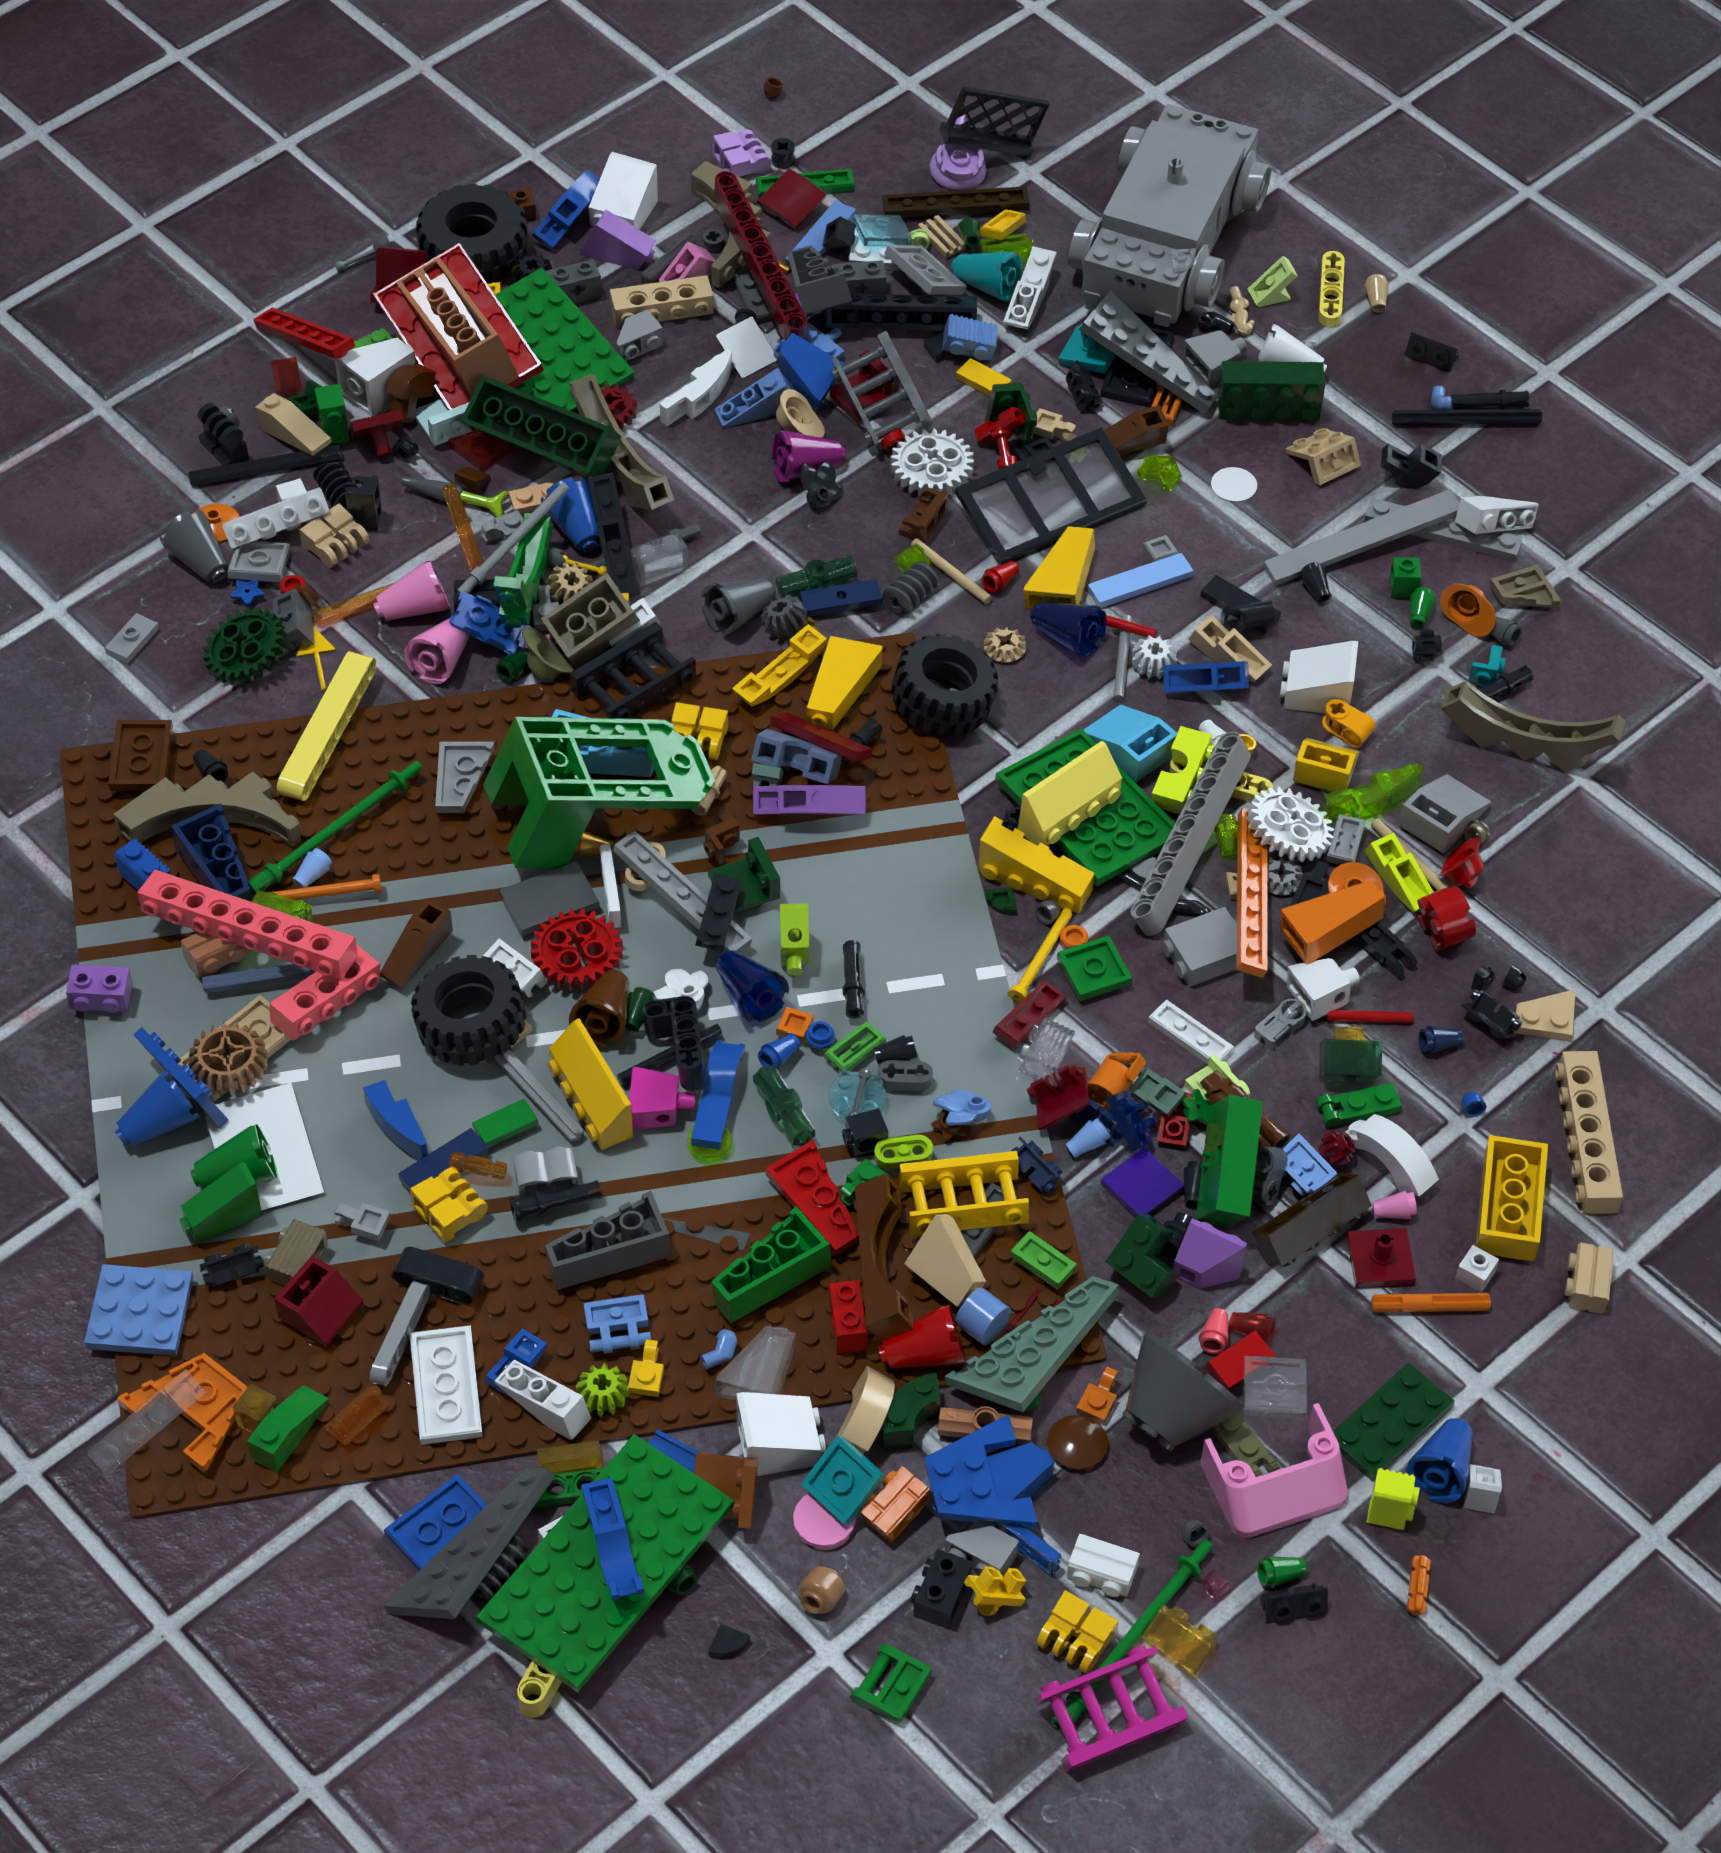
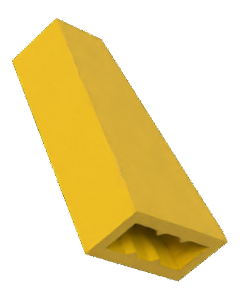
M1067 527L1024 586L1025 609L1063 613L1077 611L1095 551L1094 529Z
M830 636L807 705V721L825 729L834 730L881 668L883 646Z

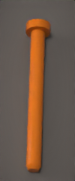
M373 874L372 879L261 893L256 897L257 903L263 905L374 890L375 894L382 893L380 874Z

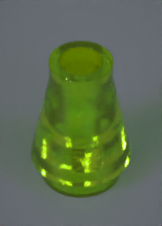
M1232 814L1221 815L1213 830L1223 857L1237 855L1239 822Z

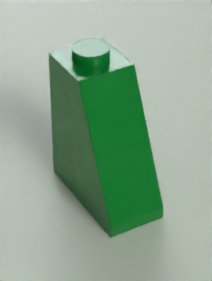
M245 1161L236 1165L182 1204L183 1218L179 1219L185 1235L191 1234L195 1243L198 1244L262 1217L257 1185Z

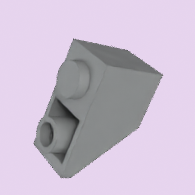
M648 309L625 319L616 343L617 352L625 361H628L663 346V327Z
M993 1526L950 1534L945 1539V1552L972 1561V1570L978 1576L985 1566L994 1567L1004 1576L1018 1555L1019 1540Z

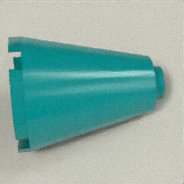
M1012 251L960 254L953 260L951 271L960 281L1001 301L1008 302L1012 299L1016 282L1022 278L1023 266L1021 257L1016 256L1018 253Z

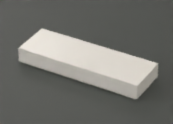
M610 844L600 845L599 850L609 922H614V928L621 927V913Z
M1165 1000L1148 1018L1149 1024L1206 1064H1208L1209 1057L1213 1054L1220 1061H1225L1233 1053L1234 1046L1168 1000Z

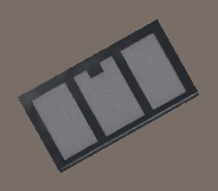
M1102 427L958 486L954 492L998 565L1005 564L1057 542L1068 526L1090 528L1147 504L1146 497Z

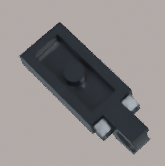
M1318 860L1313 874L1308 872L1303 874L1290 906L1327 894L1328 879H1325L1329 864Z

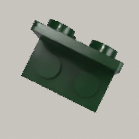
M1022 382L994 384L985 417V422H996L999 420V414L1009 408L1021 409L1024 415V423L1013 429L1020 449L1024 448V445L1033 442L1032 432L1034 426L1037 425L1036 411H1033L1031 408L1030 394L1025 391Z
M759 837L748 840V852L745 853L746 858L708 870V877L711 883L715 873L742 880L733 914L780 898V876Z

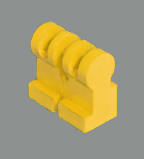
M676 702L672 717V724L675 726L673 730L684 737L688 734L694 738L698 737L697 740L703 753L709 750V759L718 760L722 741L728 730V711L704 707L700 719V706Z
M453 1167L444 1170L436 1178L431 1176L410 1188L412 1207L426 1223L429 1222V1226L445 1244L455 1238L454 1233L470 1223L479 1221L488 1211V1204L482 1198H478V1193L470 1188V1184L465 1179H461V1174Z
M1065 1590L1054 1607L1052 1615L1043 1626L1036 1645L1045 1649L1052 1640H1056L1051 1653L1059 1657L1068 1647L1071 1636L1077 1637L1075 1642L1069 1647L1065 1662L1073 1665L1079 1656H1084L1079 1670L1088 1674L1097 1663L1104 1649L1117 1635L1119 1621L1096 1607H1093L1089 1613V1603Z

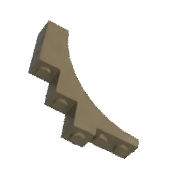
M704 161L691 173V192L705 200L719 213L729 232L728 242L722 254L711 265V283L720 288L733 278L737 268L745 267L747 264L714 197L715 177L718 173L726 170ZM736 176L762 227V208L752 204V183ZM762 229L772 248L771 233Z
M590 374L568 383L580 415L609 426L622 436L606 470L607 473L613 472L615 482H621L629 506L653 510L674 501L667 477L649 467L635 452L620 430L604 399L595 374Z
M1468 681L1447 689L1440 707L1482 749L1491 745H1497L1503 741L1523 761L1534 756L1538 757L1543 753L1546 754L1564 773L1583 767L1588 761L1589 753H1595L1601 748L1618 743L1622 738V732L1626 723L1620 715L1588 722H1559L1540 719L1499 704L1480 692Z
M253 771L229 789L222 781H216L211 775H207L184 792L179 784H173L165 777L113 814L117 831L129 842L133 839H138V842L142 843L154 835L171 829L172 825L221 803L227 822L240 823L262 829L279 837L292 847L301 842L298 820L293 815L288 816L282 810L278 802L272 797L273 788L269 781L265 778L261 779Z

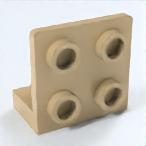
M1327 428L1315 431L1314 435L1308 438L1298 439L1293 442L1294 445L1286 448L1287 454L1309 460L1313 481L1317 485H1322L1361 466L1355 438L1344 435L1342 432L1330 431Z

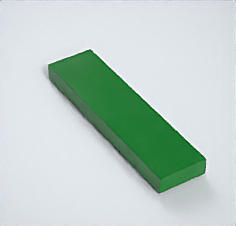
M851 169L799 173L826 194L855 191ZM782 175L755 178L758 199Z

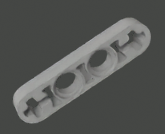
M416 1281L411 1283L372 1365L370 1372L371 1383L384 1387L389 1384L410 1340V1333H413L426 1306L430 1292L429 1285Z

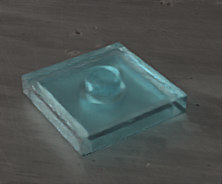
M853 215V223L856 224V231L864 246L911 245L912 237L901 215Z

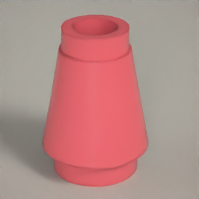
M1216 1308L1211 1311L1198 1337L1200 1346L1205 1352L1219 1354L1228 1346V1313L1223 1309Z

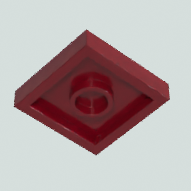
M402 409L351 421L348 430L350 440L353 441L371 436L377 457L391 454L386 432L401 428L404 421Z
M1407 1228L1348 1231L1347 1244L1355 1289L1415 1285L1416 1276Z

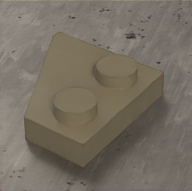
M1538 565L1491 578L1489 586L1501 604L1547 608L1560 607L1561 599Z

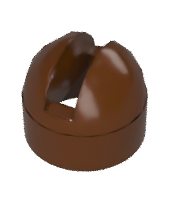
M768 77L764 83V92L768 97L776 98L782 92L784 84L777 78Z

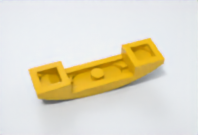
M809 624L806 625L789 640L790 647L756 676L752 672L732 688V692L750 706L770 699L791 684L813 662L826 645L827 638Z

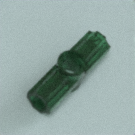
M849 555L828 562L811 560L805 565V569L777 577L776 586L781 598L787 595L794 597L800 595V591L824 588L857 577L855 561Z
M766 1065L759 1068L758 1072L753 1075V1082L765 1100L770 1118L774 1123L779 1122L793 1146L799 1145L801 1147L815 1137V1129L803 1111L799 1095L795 1089L788 1088L775 1066Z

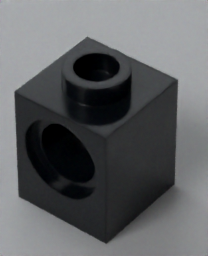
M879 1108L845 1118V1129L842 1130V1137L845 1146L851 1147L854 1157L873 1152L879 1141L888 1139V1129Z

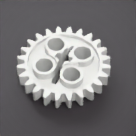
M935 428L929 434L923 429L922 435L913 431L912 438L905 435L904 442H897V448H893L891 456V473L895 474V481H901L902 488L909 485L910 493L918 490V496L923 494L925 488H932L940 492L946 491L949 495H952V488L956 489L961 484L968 483V478H972V470H974L973 452H970L969 445H964V439L956 440L955 433L948 437L946 436V430H943L941 434H937Z
M1280 787L1275 792L1271 788H1268L1266 792L1260 791L1258 796L1255 795L1247 810L1249 814L1246 820L1251 822L1248 827L1256 830L1253 836L1262 838L1261 845L1269 844L1270 852L1275 849L1278 850L1279 857L1288 854L1291 861H1293L1295 856L1301 862L1306 857L1310 861H1313L1315 856L1321 858L1322 854L1327 852L1331 845V840L1334 838L1332 836L1334 829L1330 827L1332 820L1324 819L1327 812H1319V804L1312 805L1310 803L1311 798L1303 799L1301 792L1293 795L1289 788L1286 793Z

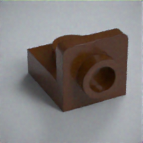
M735 817L705 830L704 850L709 858L713 857L718 865L724 863V848H730L740 841V824Z

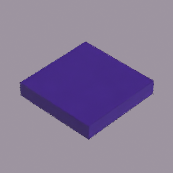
M1145 1147L1101 1178V1185L1135 1218L1139 1213L1152 1215L1184 1191V1184Z

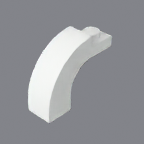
M1374 1114L1367 1121L1359 1120L1352 1123L1349 1129L1345 1131L1352 1138L1355 1148L1372 1153L1384 1163L1392 1174L1399 1192L1406 1190V1193L1414 1192L1415 1196H1421L1439 1180L1430 1160L1421 1147L1407 1132L1392 1121Z

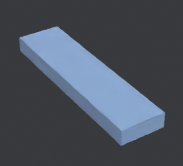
M1179 553L1088 584V592L1097 606L1102 608L1193 577V569L1183 554Z

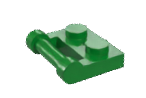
M882 1644L877 1651L878 1657L861 1685L855 1687L849 1697L855 1704L867 1707L900 1725L932 1674V1668L890 1645ZM894 1663L896 1666L877 1696L871 1694L872 1689L887 1665Z

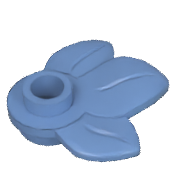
M952 1090L951 1095H941L933 1101V1106L949 1111L946 1119L947 1125H964L973 1121H983L987 1119L988 1114L991 1112V1102L982 1096H975L966 1090Z

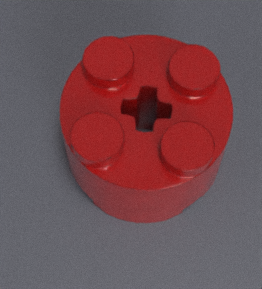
M1452 885L1417 900L1422 913L1417 916L1419 925L1423 931L1429 930L1432 935L1430 936V941L1435 951L1448 948L1476 935L1474 918L1468 919L1467 911L1470 910V906L1457 886L1453 887Z

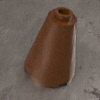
M617 970L606 971L571 1009L569 1025L574 1020L580 1018L593 1042L598 1047H606L607 1043H618L625 1033L629 995V979L627 976Z

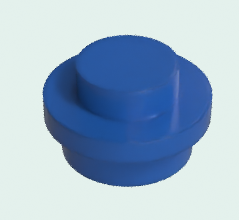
M818 1021L808 1028L806 1040L813 1048L825 1049L833 1044L835 1032L828 1023Z

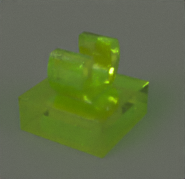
M915 543L912 547L905 549L902 553L895 556L894 564L905 572L918 561L925 562L931 567L932 560L924 554V549Z

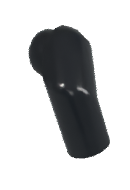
M1214 311L1200 313L1197 316V325L1202 329L1220 328L1230 333L1234 327L1233 321Z
M1178 899L1174 912L1196 914V917L1212 911L1197 900Z

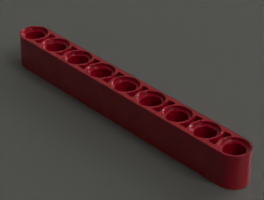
M728 171L718 173L715 177V200L783 339L787 341L791 333H794L806 340V316L737 177Z

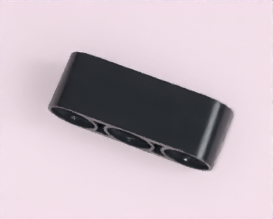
M415 1247L404 1248L392 1272L393 1278L404 1286L410 1287L413 1281L429 1285V1294L461 1304L473 1303L485 1277L484 1273L473 1265Z

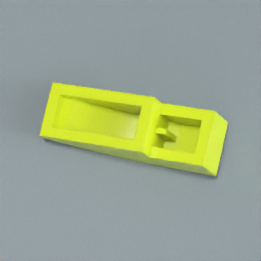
M1394 833L1370 843L1365 849V853L1379 875L1393 893L1413 913L1420 910L1417 900L1433 893V890L1412 853H1405Z

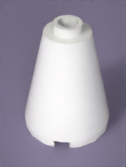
M1275 324L1271 327L1275 331L1274 334L1268 333L1258 356L1259 361L1324 362L1323 357Z

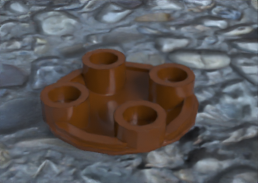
M1082 1415L1066 1416L1058 1420L1049 1430L1047 1438L1048 1453L1052 1456L1053 1461L1066 1468L1081 1470L1082 1472L1094 1470L1096 1464L1100 1463L1106 1455L1109 1443L1103 1427L1092 1418Z

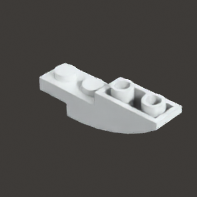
M1033 246L1022 278L1016 285L1004 318V324L1028 330L1038 313L1048 289L1049 277L1057 258V252Z
M729 349L714 356L701 367H697L691 373L690 384L683 386L681 390L659 403L660 422L665 426H669L685 414L693 420L716 400L724 389L732 370V354Z

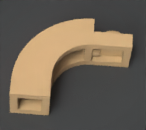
M866 1366L852 1390L853 1401L837 1435L843 1436L862 1454L870 1449L884 1422L894 1394V1381Z

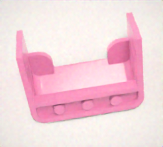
M1319 1403L1312 1406L1308 1425L1311 1438L1308 1441L1307 1451L1311 1460L1259 1477H1255L1251 1467L1243 1461L1235 1460L1222 1464L1211 1438L1204 1440L1201 1467L1232 1532L1238 1537L1252 1538L1337 1510L1345 1504L1348 1489L1339 1443Z

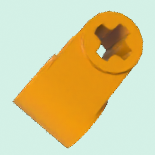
M1333 699L1327 702L1325 706L1326 715L1322 719L1323 729L1353 748L1361 747L1376 728V723L1371 716L1357 710L1343 700Z

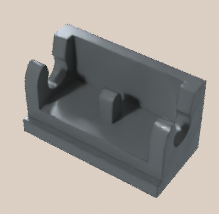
M295 588L274 598L273 613L282 622L287 636L284 638L287 642L285 646L296 651V644L293 643L295 640L301 641L307 647L313 645L311 604Z

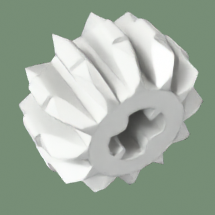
M1148 635L1146 640L1139 639V642L1132 650L1133 668L1138 669L1139 675L1147 674L1148 679L1156 676L1160 680L1164 675L1163 666L1176 665L1177 663L1176 646L1171 645L1170 639L1163 641L1160 635L1157 639L1152 638L1150 635Z

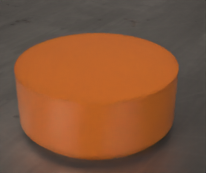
M1069 925L1061 931L1060 945L1064 950L1088 942V933L1081 926Z

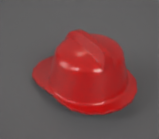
M1477 837L1471 838L1453 850L1446 858L1439 876L1444 875L1455 886L1464 884L1467 888L1473 887L1478 880V874L1484 868L1478 853L1480 839Z

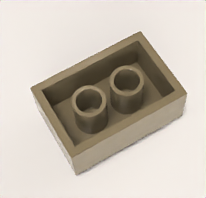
M608 573L599 577L541 618L576 669L611 646L610 640L640 621Z

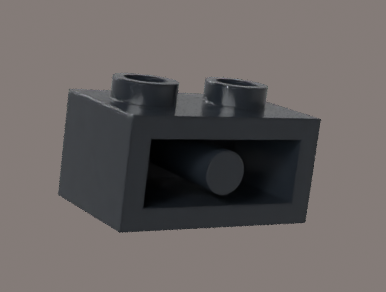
M937 1549L933 1560L928 1558L924 1565L922 1576L925 1578L922 1585H916L910 1600V1603L914 1604L913 1616L949 1629L967 1588L964 1581L968 1575H972L973 1562Z

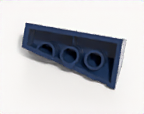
M221 803L171 826L175 849L201 885L252 902L250 887L239 860Z

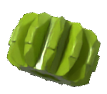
M605 1362L601 1367L602 1369H597L592 1365L590 1373L582 1372L580 1376L581 1381L577 1382L578 1384L576 1385V1391L583 1396L589 1414L597 1410L600 1417L607 1410L614 1415L615 1407L623 1408L625 1398H628L629 1395L625 1374H619L617 1366L608 1370Z

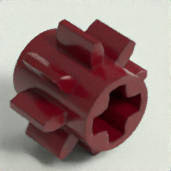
M1336 1129L1324 1134V1137L1321 1139L1322 1144L1318 1147L1322 1158L1329 1165L1335 1162L1338 1168L1349 1163L1350 1159L1353 1158L1351 1153L1355 1152V1145L1349 1134L1344 1132L1339 1135Z

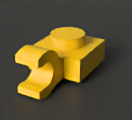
M646 1339L643 1361L633 1360L628 1384L629 1393L659 1397L664 1364L656 1363L659 1348H657L658 1341Z

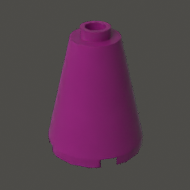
M784 430L778 431L779 434H775L773 438L771 455L772 460L777 459L778 467L773 468L779 482H789L801 478V467L804 463L817 470L824 462H829L836 468L845 460V448L836 440Z

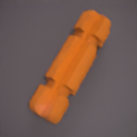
M1425 1555L1414 1556L1411 1562V1569L1413 1570L1410 1573L1408 1596L1411 1597L1407 1600V1611L1414 1616L1423 1615L1426 1611V1601L1423 1600L1427 1599L1429 1575L1426 1573L1430 1571L1431 1561Z

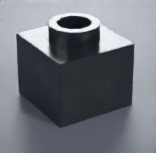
M841 216L828 223L822 246L838 254L850 248L855 241L856 224Z

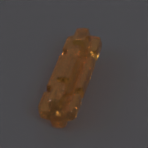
M452 1152L449 1158V1168L453 1167L459 1171L463 1168L464 1172L483 1176L491 1174L492 1178L504 1179L506 1176L507 1164L505 1162L496 1161L493 1163L491 1159L473 1155L465 1157L464 1153Z

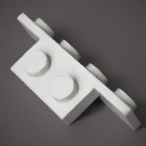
M316 488L225 522L222 526L230 547L236 548L260 538L262 540L272 538L277 535L276 532L284 529L287 531L296 529L301 526L302 522L328 513L329 508L321 488Z

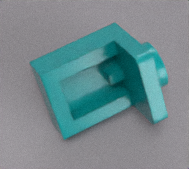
M1492 645L1488 664L1472 663L1469 683L1484 686L1495 681L1498 673L1503 674L1506 658H1501L1503 647Z

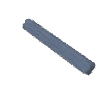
M292 963L204 976L202 978V985L205 993L306 979L316 971L305 967L302 968Z

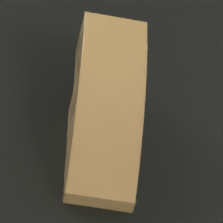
M1210 615L1188 638L1200 651L1216 663L1247 661L1249 665V681L1255 682L1272 666L1235 628L1229 632L1213 615Z

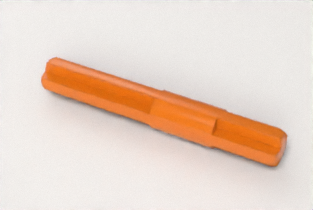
M1488 1293L1375 1294L1371 1299L1373 1312L1488 1311L1491 1307V1298Z

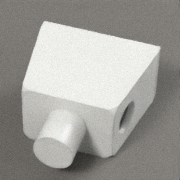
M1330 958L1317 960L1307 965L1305 963L1288 966L1287 972L1288 990L1295 999L1301 1001L1306 1006V1014L1312 1021L1346 1005L1350 998V986L1358 984L1360 981L1359 974L1354 967L1341 971L1335 961Z

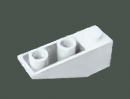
M1486 496L1462 497L1455 522L1474 534L1533 528L1539 504Z
M513 1360L495 1380L496 1385L543 1424L570 1440L591 1419L582 1395L516 1360Z

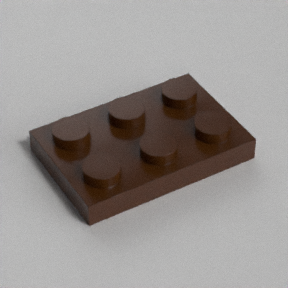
M117 720L108 783L110 791H147L165 777L167 778L173 731L172 720Z

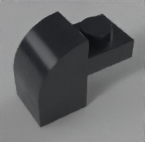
M1389 443L1382 448L1381 468L1396 475L1395 484L1405 488L1422 487L1429 484L1441 473L1442 454L1422 443L1410 454Z

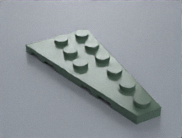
M1092 1276L1065 1294V1300L1054 1308L1051 1306L1046 1307L1041 1311L1039 1318L1033 1322L1027 1320L991 1344L989 1352L980 1358L974 1356L966 1361L967 1366L958 1373L952 1371L945 1376L946 1385L1024 1412L1120 1294L1118 1284Z

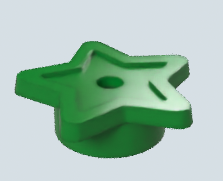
M1195 1089L1191 1097H1185L1181 1101L1183 1112L1188 1122L1200 1120L1207 1125L1211 1103L1203 1098L1199 1089Z

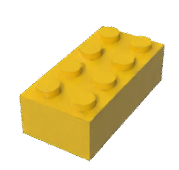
M1489 1135L1483 1160L1476 1247L1494 1256L1535 1261L1540 1244L1548 1144Z

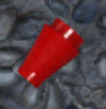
M1009 561L1006 564L986 569L981 581L988 592L998 593L1019 574L1020 570L1014 561Z

